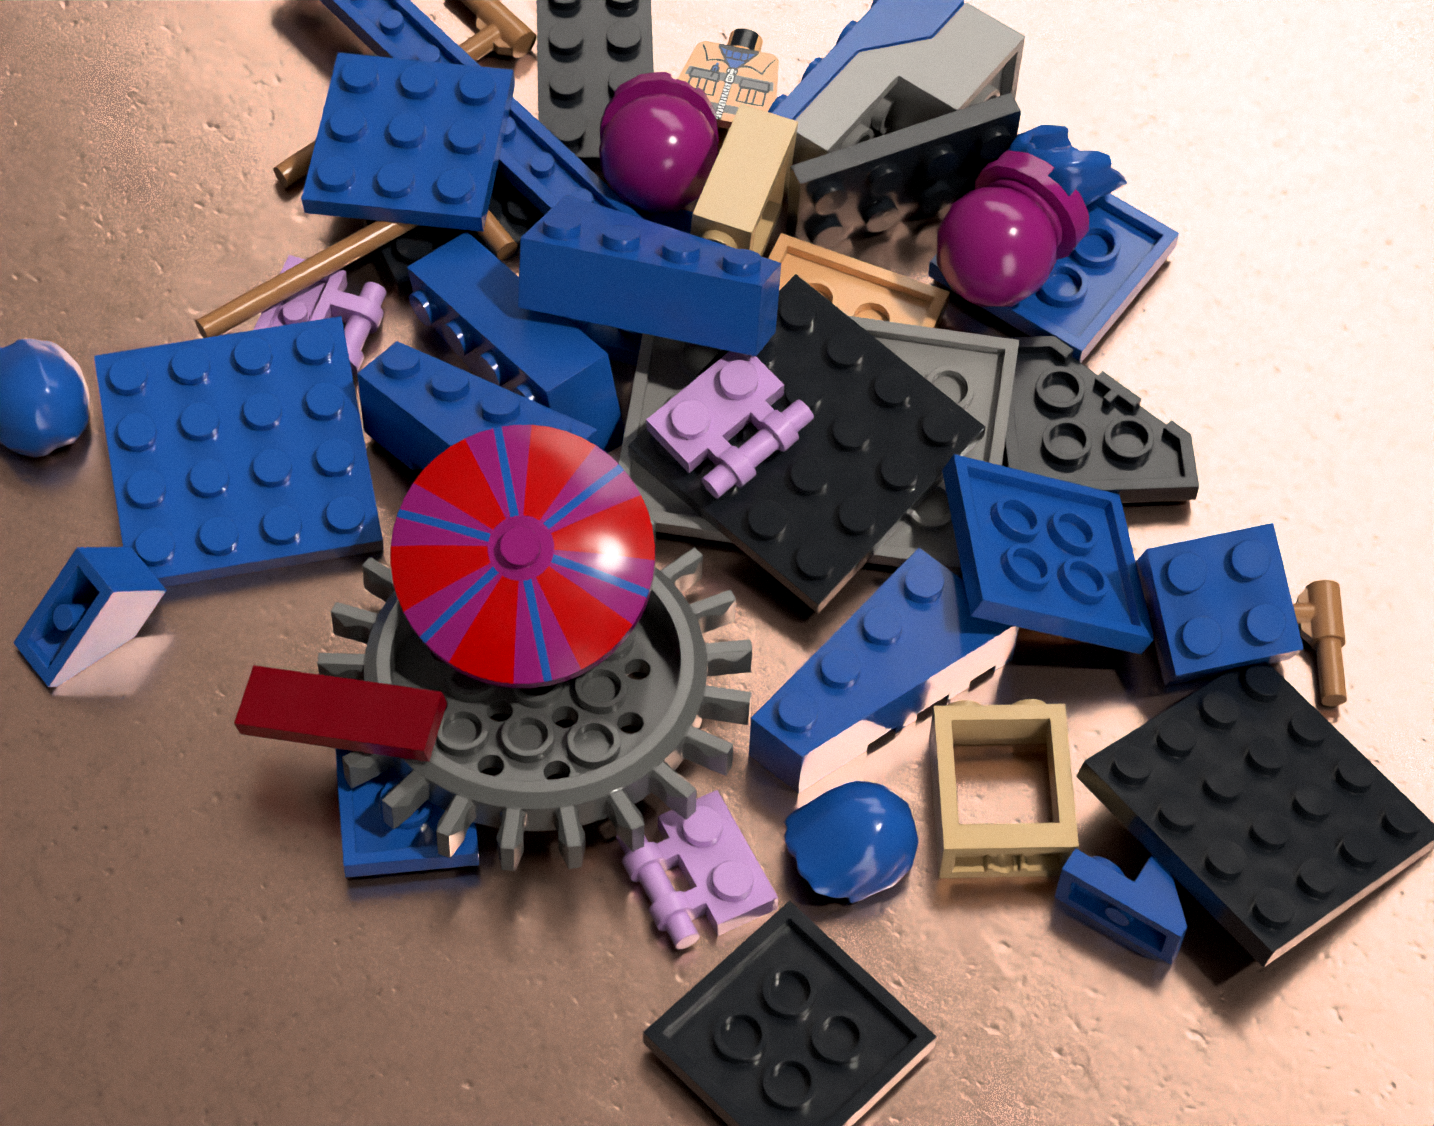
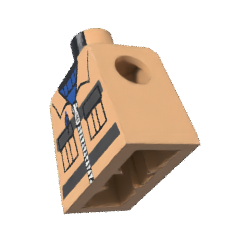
M747 28L733 30L730 33L727 45L710 41L697 43L678 77L679 80L686 81L696 89L697 86L701 88L716 110L719 152L740 103L768 112L770 106L777 98L779 59L774 54L761 52L763 47L762 37L757 32Z

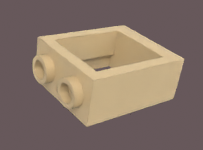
M740 103L692 214L690 234L736 249L751 250L760 254L761 257L763 256L788 195L790 166H792L798 121Z
M1025 699L1017 701L1012 705H981L971 700H959L946 706H934L929 732V748L939 878L1060 876L1063 866L1074 849L1079 848L1066 705L1046 704L1037 699ZM1046 744L1054 823L959 824L953 745Z

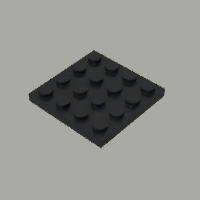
M795 274L779 290L776 333L756 357L784 384V395L771 405L774 410L783 412L793 402L800 399L813 413L814 419L798 431L799 440L784 452L778 449L755 467L756 475L742 487L732 486L719 498H715L710 494L701 480L716 467L709 458L688 473L647 430V427L628 445V454L815 612L819 613L944 480L942 470L953 454L965 457L984 437L986 427ZM721 350L692 381L729 351ZM750 422L733 436L728 443L739 448L759 430Z
M1269 663L1231 669L1086 759L1076 776L1263 968L1434 848V823Z

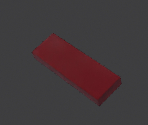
M253 665L234 725L241 735L429 762L447 701L441 691Z

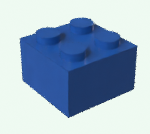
M1274 523L1147 548L1137 559L1136 564L1153 630L1164 685L1223 674L1233 668L1290 660L1304 649Z

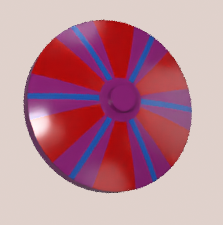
M509 425L481 431L464 438L438 455L423 469L405 495L397 513L391 540L390 564L396 595L407 620L424 645L440 660L458 672L484 683L510 688H536L565 682L586 673L611 656L625 642L640 620L650 597L655 573V542L650 516L639 490L625 470L609 454L586 439L564 430L539 425Z

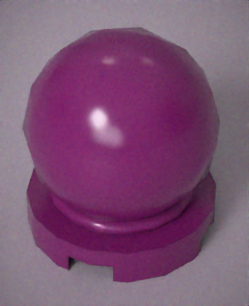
M664 71L639 74L616 89L615 95L606 105L600 121L599 133L601 143L599 146L601 171L612 190L623 201L651 214L678 212L700 198L719 154L716 110L701 88L697 86L696 89L686 81L672 78L671 73Z
M1009 150L1004 152L998 160L988 163L975 181V190L970 191L952 204L937 231L936 264L952 291L980 307H1012L1038 292L1048 279L1056 261L1068 257L1089 231V212L1080 193L1075 189L1068 196L1062 187L1048 176L1054 167L1029 153Z

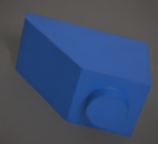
M77 547L13 643L48 687H58L133 639L167 590L131 547Z

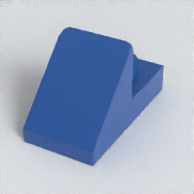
M1075 848L1061 870L1055 898L1172 965L1179 953L1187 929L1172 874L1151 855L1139 876L1133 882L1125 877L1122 870L1110 860L1100 856L1090 857Z

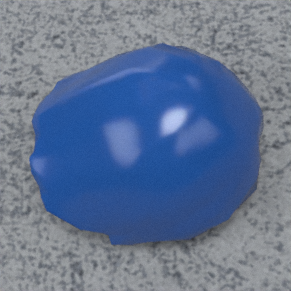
M1039 125L1018 134L1008 151L1029 153L1051 164L1054 169L1048 176L1058 183L1068 196L1076 189L1082 196L1086 206L1128 184L1125 176L1111 167L1110 155L1098 150H1079L1073 147L1068 138L1069 129L1066 126Z
M33 338L18 339L11 345L3 348L0 347V443L13 452L34 458L45 456L56 448L75 443L85 431L89 418V389L79 364L58 344L50 341H41Z
M857 780L845 783L826 791L809 803L797 808L784 821L787 829L784 835L785 843L789 853L796 857L797 870L800 875L808 880L816 893L833 898L847 897V900L851 903L862 901L873 894L893 887L912 868L919 843L915 821L909 804L890 788L879 783Z

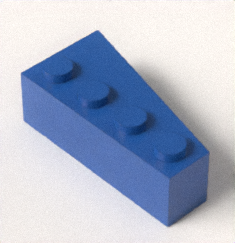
M565 195L521 237L518 308L757 356L776 333L781 263L761 257L760 254L751 250L736 249Z
M466 231L407 267L413 288V293L409 295V301L416 316L424 325H432L476 376L598 430V447L607 454L622 445L625 431L608 353L566 317L518 308L519 276Z
M398 341L357 373L364 432L412 470L424 469L438 455L464 438L481 431L509 425L552 427L580 436L598 446V430Z
M918 548L751 717L749 756L799 794L866 752L868 744L892 729L897 733L916 721L917 714L944 697L947 700L953 698L969 688L971 680L990 668L996 671L1012 661L1019 627L971 617L964 580L925 551Z

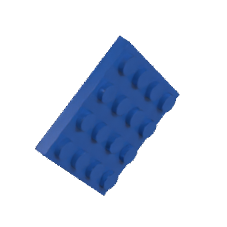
M342 316L94 356L123 547H131L164 587L384 550Z

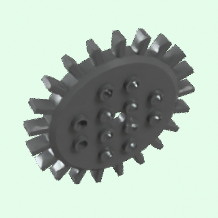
M650 518L656 545V521ZM694 547L662 570L655 567L653 586L645 610L634 630L611 656L580 676L554 684L553 689L548 693L532 696L524 693L520 688L501 687L478 681L458 672L444 662L436 661L435 658L437 656L424 645L414 632L401 608L394 588L391 568L369 557L362 565L364 589L386 602L379 614L335 602L331 610L333 634L367 644L365 654L318 653L317 664L319 674L441 691L447 701V705L429 762L352 751L342 757L344 778L350 788H353L393 768L403 780L394 786L382 799L384 823L392 829L397 828L428 800L445 810L438 821L436 835L438 854L451 858L463 843L472 822L500 828L496 841L501 870H516L524 852L523 835L525 831L557 830L559 852L568 869L582 867L585 851V833L582 825L607 817L614 825L619 838L632 852L644 847V821L641 812L634 804L644 799L651 792L686 820L696 812V788L675 771L684 758L727 776L732 767L733 744L700 730L702 719L743 725L749 724L752 692L706 685L707 676L751 672V639L705 643L702 635L735 622L736 598L732 591L728 590L691 604L687 602L682 593L702 579L703 555ZM633 672H642L647 677L642 680H634L629 678L628 675ZM497 713H504L510 716L508 720L503 722H496L490 719L492 715ZM562 719H569L576 724L568 728H562L555 723ZM626 725H634L641 730L634 734H627L620 729ZM490 767L498 768L502 771L497 776L481 773L484 769ZM555 773H560L567 776L566 778L555 780L546 779L548 776Z

